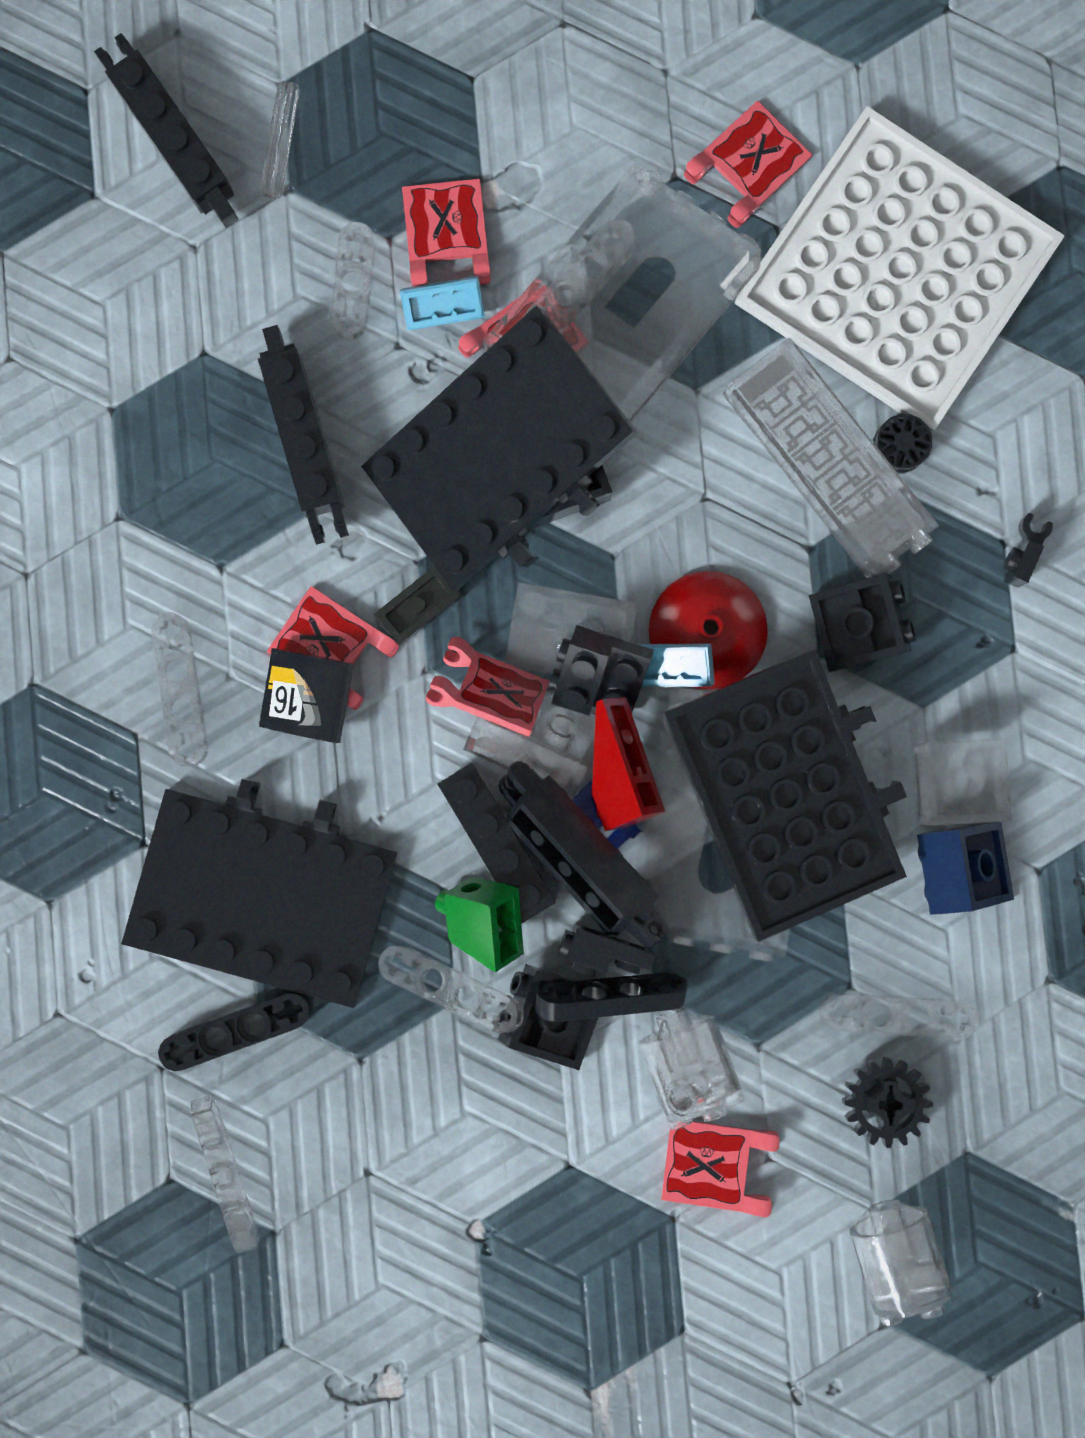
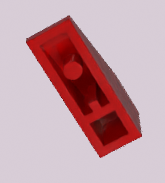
M626 697L601 699L596 702L592 795L596 804L597 815L602 821L605 832L627 828L666 812Z

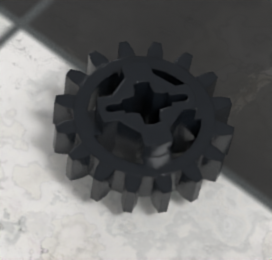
M883 1057L880 1067L873 1060H867L868 1071L864 1073L860 1069L855 1068L853 1071L858 1078L857 1082H845V1086L852 1092V1095L843 1097L842 1103L852 1107V1110L848 1111L844 1116L848 1122L858 1121L853 1129L858 1136L868 1131L867 1141L871 1145H875L879 1137L886 1148L892 1147L894 1138H897L903 1146L908 1145L906 1134L911 1132L919 1137L921 1135L917 1127L919 1121L929 1123L931 1120L923 1114L924 1108L933 1107V1102L923 1097V1094L930 1090V1086L926 1083H916L922 1075L918 1070L913 1069L906 1074L908 1063L903 1060H899L895 1067H893L892 1060L889 1057ZM896 1077L903 1079L907 1083L912 1094L898 1090ZM876 1079V1084L868 1092H864L866 1087ZM887 1094L895 1099V1103L888 1104L886 1111L879 1105V1102L885 1101ZM863 1111L876 1114L878 1127L871 1125L866 1120ZM907 1113H910L909 1116L907 1117V1119H906L903 1123H901L900 1125H898V1122H899Z

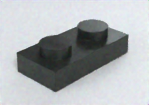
M433 566L375 612L374 615L396 643L401 646L462 596L457 590H451Z

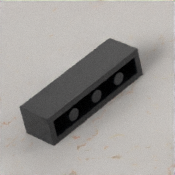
M471 763L437 783L495 882L519 888L521 924L556 903L554 897L514 830L508 825V820L475 765Z

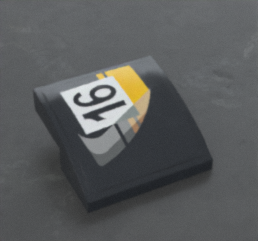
M272 648L259 727L326 742L340 743L354 664L326 657Z

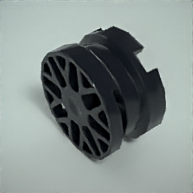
M898 414L890 417L876 431L872 439L873 447L871 452L875 462L881 469L884 468L892 472V474L903 475L916 469L928 458L932 449V434L927 424L921 418L912 414Z

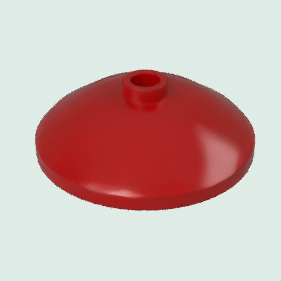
M699 571L677 579L661 593L650 615L648 633L650 644H711L715 683L711 687L691 688L715 690L743 679L755 668L766 647L768 625L760 600L745 583L722 572ZM708 620L714 621L718 626L717 633L713 635L707 634L703 628L704 622Z

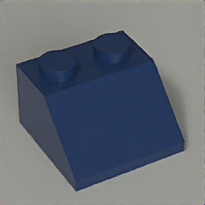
M1001 821L942 829L917 835L919 844L918 857L922 863L925 881L924 895L929 905L930 915L971 912L1014 900Z

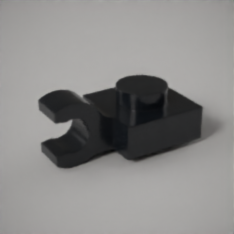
M1031 513L1025 515L1018 525V531L1023 540L1022 544L1018 548L1013 547L1010 550L1003 566L1004 569L1008 570L1003 582L1017 588L1029 583L1043 551V542L1053 529V523L1048 521L1043 524L1040 533L1033 532L1030 528V522L1034 514Z

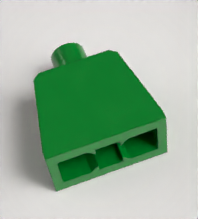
M470 877L452 889L442 890L438 894L435 908L438 912L446 915L448 938L456 947L494 972L499 971L524 954L519 888L479 877Z

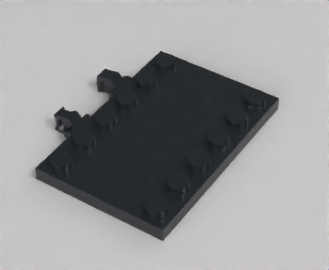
M536 305L361 467L451 590H459L499 554L503 558L510 555L519 567L524 566L528 568L540 557L534 556L530 552L529 542L525 536L531 532L529 528L557 503H565L568 499L573 500L579 505V513L584 516H589L600 504L587 488L593 483L590 475L636 436L638 432L544 310Z
M815 649L662 713L754 940L760 942L907 877L883 817L890 814L887 808L888 805L907 797L903 785L900 781H892L888 787L875 788L873 781L868 782L853 741L856 740L853 731L860 729L862 724L876 722L871 706H862L848 712L846 704L837 705Z
M242 778L236 797L228 796L225 804L165 789L121 944L355 1008L398 852L338 836L341 826L332 824L337 804L322 799L318 802L313 823L304 821L303 825H298L262 815L263 809L254 807L261 783Z

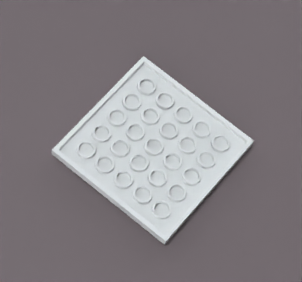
M866 106L739 293L734 304L900 414H912L921 418L929 427L930 432L933 433L1064 238V235Z

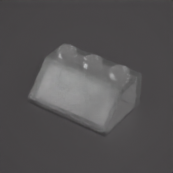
M518 582L506 663L519 669L552 674L554 668L562 670L563 663L556 661L563 638L572 639L576 625L632 642L638 603Z
M546 690L529 737L476 716L463 750L507 770L517 760L523 763L526 762L542 780L550 775L567 792L568 796L572 800L574 799L594 756L595 711L591 710L590 715L587 716L553 705L551 703L554 693Z

